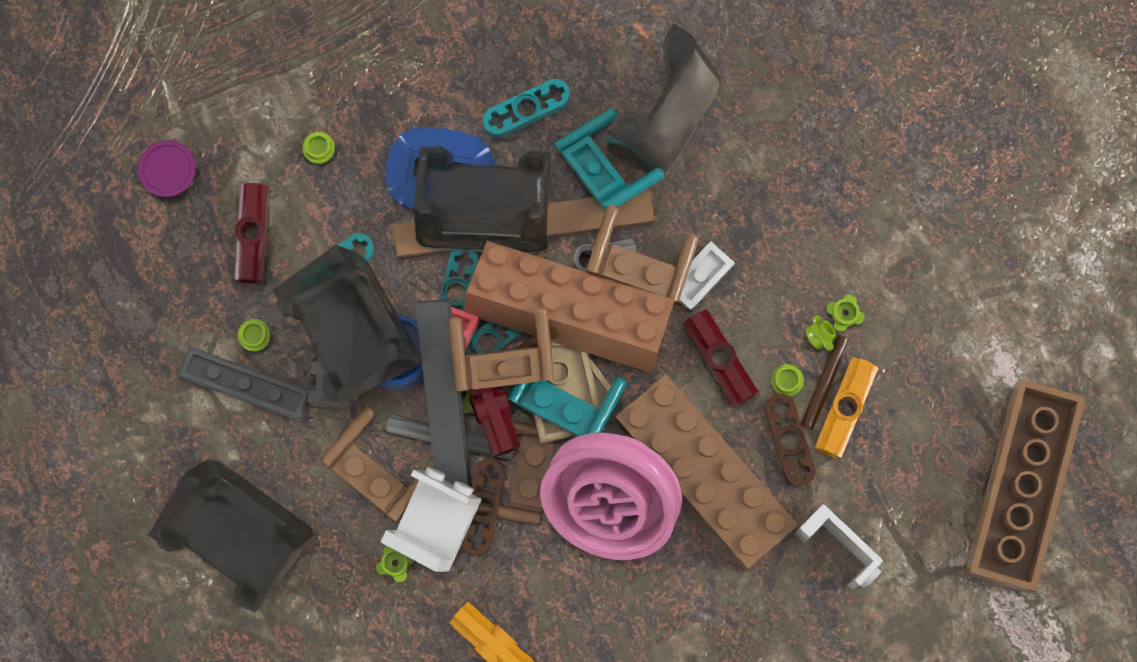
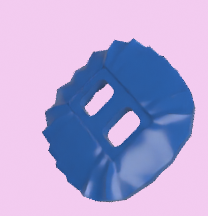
M413 128L409 132L400 134L396 142L390 147L389 157L386 162L385 182L390 195L403 206L435 214H467L480 208L490 195L494 180L495 161L490 147L482 142L478 136L468 135L462 131H453L448 128ZM422 158L434 161L433 174L430 179L414 176L417 159ZM449 163L464 164L466 166L465 178L462 183L446 181L445 177Z

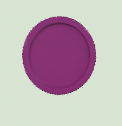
M169 140L160 141L148 147L142 154L138 164V176L142 185L150 193L161 197L175 196L186 190L192 183L196 171L195 160L190 150L181 143Z

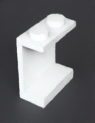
M427 467L426 470L413 469L411 476L419 480L397 530H386L381 543L435 572H447L453 564L482 499L472 494L474 489L458 481L452 484L444 480L445 474L432 467Z
M822 504L797 530L795 535L805 543L823 525L865 565L848 586L852 590L858 586L863 588L869 586L882 572L877 567L883 560L826 505Z

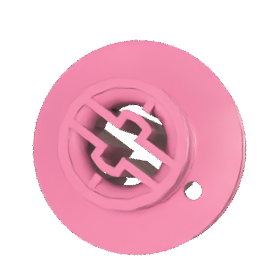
M611 433L585 434L563 444L555 453L544 475L540 489L543 510L552 526L571 544L590 554L613 560L639 559L658 551L670 538L682 506V492L679 481L667 462L641 441Z

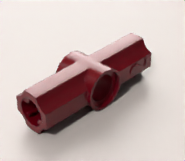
M259 183L240 184L238 222L235 226V235L237 237L235 282L244 284L264 283L265 248L269 238L267 232L268 185ZM251 227L259 228V235L255 239H244L247 229Z
M707 309L699 311L682 323L705 360L707 369L713 373L734 408L759 393L737 358L734 347L727 342ZM716 351H723L729 356V362L723 366L717 365L712 361L711 355Z
M502 386L469 389L474 415L478 424H482L493 457L502 456L519 449L521 445L509 415L511 410Z

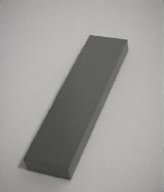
M191 346L188 348L178 373V377L300 423L308 405V389Z

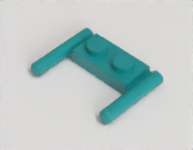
M613 108L606 110L554 143L558 152L563 155L564 160L598 205L600 204L604 212L608 205L619 207L664 178L663 170L655 168L626 186L625 181L590 136L618 118V113Z
M621 377L615 378L599 410L595 406L542 380L539 382L515 384L507 400L578 437L585 434L602 432L627 383Z

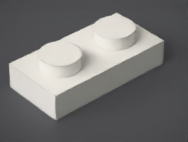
M711 241L692 260L679 303L689 312L698 305L735 265V262Z

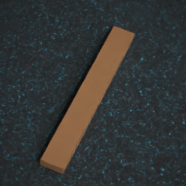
M650 189L643 191L618 207L619 213L613 229L654 223ZM590 197L393 225L397 258L450 252L459 246L471 248L485 247L487 241L501 245L599 231L605 212L600 204L598 205L595 199Z

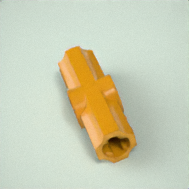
M851 358L814 449L833 458H842L879 369L877 366L864 359ZM843 400L851 402L855 409L854 414L851 416L841 414L838 409V403Z
M469 602L449 622L460 635L475 646L474 650L487 662H535L517 646L518 643L497 624L493 625Z

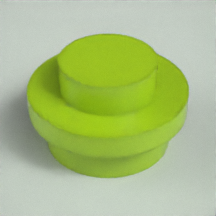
M314 132L305 138L302 150L308 161L314 164H323L333 157L335 144L328 134Z
M259 319L245 321L238 330L239 343L248 351L257 352L264 349L271 339L269 327Z
M791 364L780 365L771 376V386L777 394L783 393L790 397L795 396L801 391L804 384L801 370Z

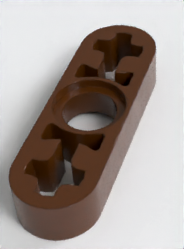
M778 393L771 396L767 401L765 415L785 480L795 488H802L813 480L815 475L814 464L793 399L786 394ZM776 401H780L782 405H788L789 409L786 410L784 415L786 422L788 423L790 420H793L795 425H786L776 430L775 425H781L782 423L780 415L778 413L773 414L771 411L775 407ZM794 432L799 438L798 447L793 450L785 449L780 442V437L783 433ZM803 451L804 457H799L798 461L801 468L807 467L808 473L804 475V481H799L797 476H791L790 472L795 469L793 459L786 462L785 456H794Z
M492 458L478 463L471 486L474 489L473 495L487 497L493 503V510L488 516H481L476 512L473 519L479 522L490 521V527L484 525L481 530V537L486 538V543H482L478 548H474V542L469 540V535L476 533L478 524H470L463 539L462 545L464 549L474 555L486 552L493 543L506 477L504 465ZM489 464L494 465L495 472H499V477L492 479L490 489H497L496 495L488 491H477L478 485L481 487L486 485V476L481 475L482 469H488Z

